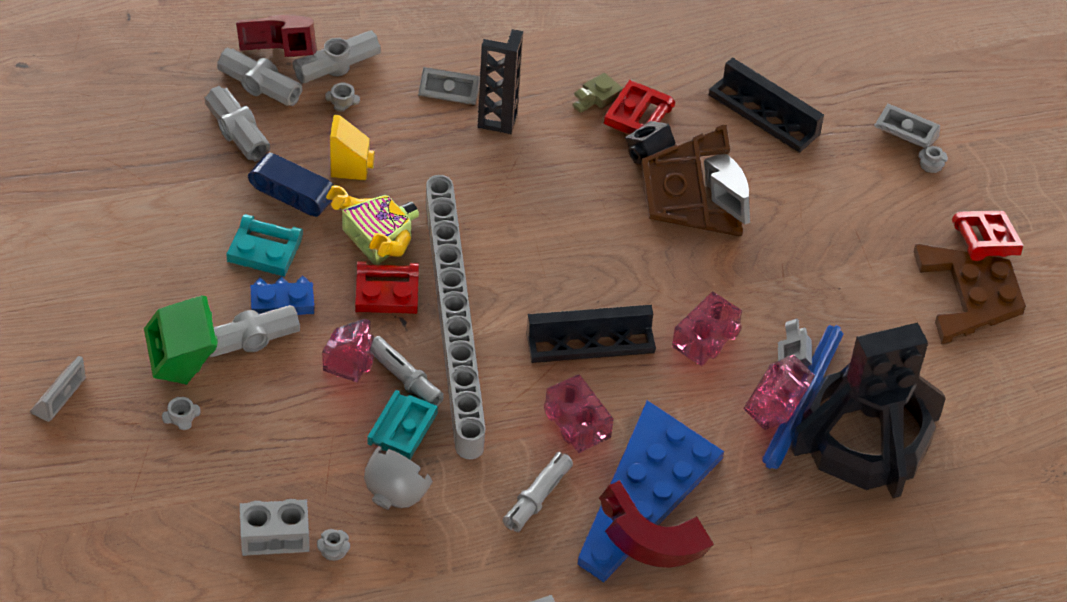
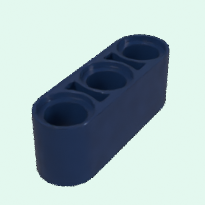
M265 154L248 173V180L254 188L310 216L318 217L332 202V200L326 198L327 193L334 185L331 181L276 154Z

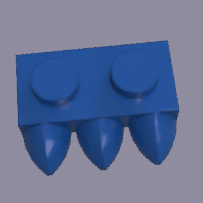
M303 275L296 283H288L281 276L274 284H267L262 278H258L253 285H250L251 310L258 312V314L289 305L294 306L297 315L314 314L313 282H310Z

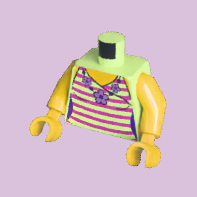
M333 185L326 198L332 200L331 206L333 209H343L342 230L374 265H379L389 256L401 257L411 241V221L419 217L418 209L412 201L399 207L387 195L376 198L357 199L349 196L346 190L340 186Z

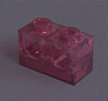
M712 291L675 327L672 347L702 367L710 358L715 359L719 355L723 345L729 339L733 341L739 335L742 329L740 324L742 310Z
M794 354L769 365L743 409L764 430L789 421L815 375Z
M580 374L546 389L544 411L549 420L555 421L559 426L564 440L568 444L571 443L578 453L611 438L614 419Z

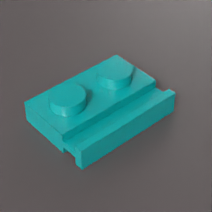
M395 390L367 436V444L371 446L373 444L382 447L381 450L386 452L390 449L411 460L437 416L438 406L408 395V397L400 394V391Z

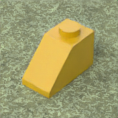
M334 115L330 134L331 177L366 180L368 168L373 169L375 161V151H370V138L340 115Z

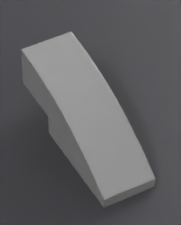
M719 154L704 159L705 183L711 189L712 201L742 223H750L749 186L742 169L727 154Z

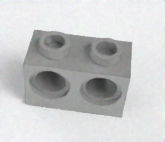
M286 499L273 502L252 501L250 503H240L242 556L310 552L307 500Z

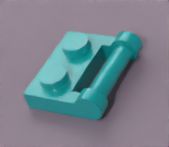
M244 214L240 227L227 251V262L285 277L302 241L303 229L298 227L289 229L255 220L254 216ZM251 231L260 234L287 240L288 242L287 244H283L268 239L250 235Z

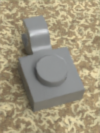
M798 319L787 321L785 324L786 340L778 342V367L783 373L812 365V340L807 335L806 328L799 329Z

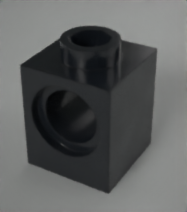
M655 121L648 122L625 137L629 147V155L636 164H641L642 159L676 145L669 124Z

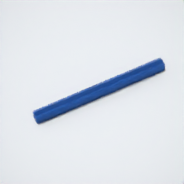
M831 325L826 327L812 356V365L807 366L762 458V461L766 464L765 467L768 469H778L781 466L793 441L795 428L801 424L802 415L839 346L844 334L840 330L841 327L837 325L835 327Z

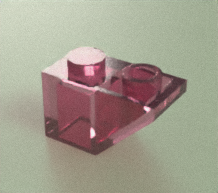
M362 319L335 328L322 351L323 371L356 383L360 380L363 372H369L374 359V355L370 354L374 335L370 334V320Z

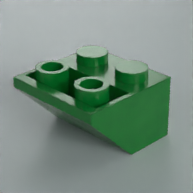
M201 295L159 308L144 327L152 375L156 379L187 385L217 348L218 339L214 332L212 312L209 308L207 296Z

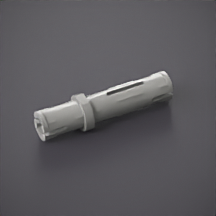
M377 336L369 342L368 352L404 384L406 391L410 394L414 393L421 400L437 406L440 405L444 394L427 380L425 372L416 370L381 336Z
M557 452L528 490H524L518 495V502L503 518V523L508 529L513 530L514 528L515 532H520L532 514H537L541 510V503L573 466L570 456L565 453L562 456V452Z

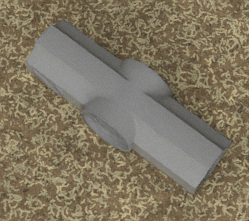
M367 31L347 40L331 38L325 42L324 49L317 51L314 55L294 60L293 69L301 84L327 74L342 76L350 70V65L380 54L381 46L373 31Z
M227 47L221 53L220 59L217 62L219 71L239 80L244 89L251 95L259 96L261 93H264L287 106L293 107L298 102L299 96L302 93V84L279 73L276 66L266 58H260L256 61Z
M221 86L212 88L209 94L205 96V104L218 120V125L224 138L227 141L233 140L248 160L251 159L254 162L261 160L270 151V143L258 129L251 110L247 106L241 107L227 88H222Z
M289 305L262 314H258L254 310L243 311L235 316L233 322L214 327L218 344L215 352L209 357H215L242 348L246 352H257L266 347L269 340L299 332L300 323L294 306Z

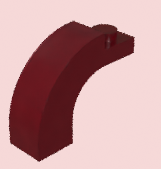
M274 15L262 19L238 20L236 22L240 51L284 49L285 57L309 56L317 52L314 21L309 17Z
M620 480L610 484L599 497L604 513L613 521L605 530L606 534L622 552L641 563L662 568L679 567L703 557L714 545L697 516L672 527L659 526L647 520L638 511Z

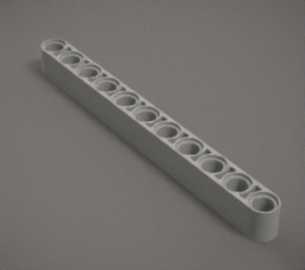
M434 175L426 183V213L456 452L460 457L475 459L484 452L485 421L454 186L449 177Z

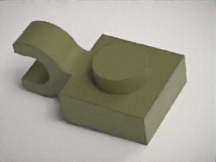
M604 72L584 83L583 88L578 89L574 93V96L579 100L573 103V107L580 113L586 111L594 104L602 109L614 102L623 88Z

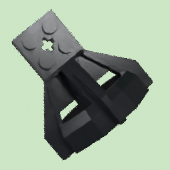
M918 322L856 337L850 363L840 372L829 374L821 380L802 415L801 424L795 428L791 446L794 456L811 453L818 470L864 490L886 485L892 498L901 497L906 480L914 478L932 442L936 429L934 422L940 419L946 400L941 390L920 376L929 342ZM829 398L824 404L820 406V403H822L825 399ZM904 407L911 412L921 429L917 438L906 448H904ZM861 410L868 417H878L881 423V455H869L851 450L835 440L829 432L843 414Z

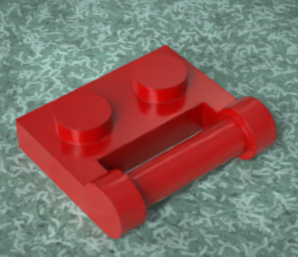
M629 80L604 116V125L630 135L644 126L638 122L650 104L656 105L657 108L647 123L650 121L661 122L666 113H670L674 108L675 100L665 93Z
M1005 211L958 212L952 217V223L955 229L961 232L968 245L967 252L973 261H981L986 256L1007 257L1022 254L1024 245ZM971 226H977L984 241L977 239Z
M357 261L355 312L418 314L419 263H410V266L367 264V261ZM366 277L409 278V282L367 281Z

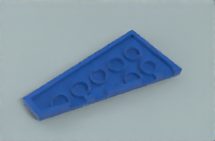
M647 400L610 484L620 480L642 516L650 522L660 525L723 459L724 451ZM600 506L578 556V565L604 583L629 556L622 552L606 534L605 530L613 521L610 517L606 516Z

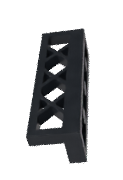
M512 29L507 43L483 39L477 128L512 134L518 115L524 31ZM489 51L503 53L505 58L496 61L489 54ZM496 71L503 79L495 82L488 74ZM495 92L501 100L494 102L487 95ZM493 112L501 119V122L485 119V116Z
M733 57L725 63L723 78L709 89V96L799 153L821 134L824 120L823 113ZM728 86L736 91L737 95H726L721 90ZM744 103H755L759 106V109H748L744 106ZM766 117H777L782 120V124H772L767 121ZM789 132H801L805 137L799 141L792 137Z
M652 304L528 314L526 335L531 363L655 353L656 345L652 331L654 315ZM645 334L647 343L635 344L628 339L631 335ZM602 337H610L616 343L613 346H603L597 341ZM577 339L585 343L580 349H573L567 345L570 340ZM548 342L555 347L551 351L537 352L536 343Z

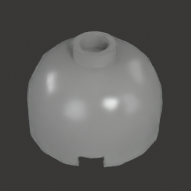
M377 447L366 465L364 474L366 486L374 495L372 501L387 510L391 506L408 508L420 501L433 482L428 474L425 479L420 476L418 472L421 467L405 456L390 449L387 450L386 454H382V447Z

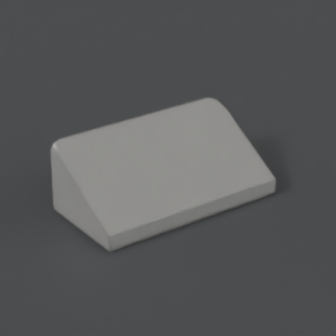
M423 67L418 96L475 105L479 93L480 76Z
M891 104L886 105L875 123L876 128L926 149L940 135L939 124Z
M78 356L63 370L30 410L33 415L48 422L54 418L86 379L82 357Z

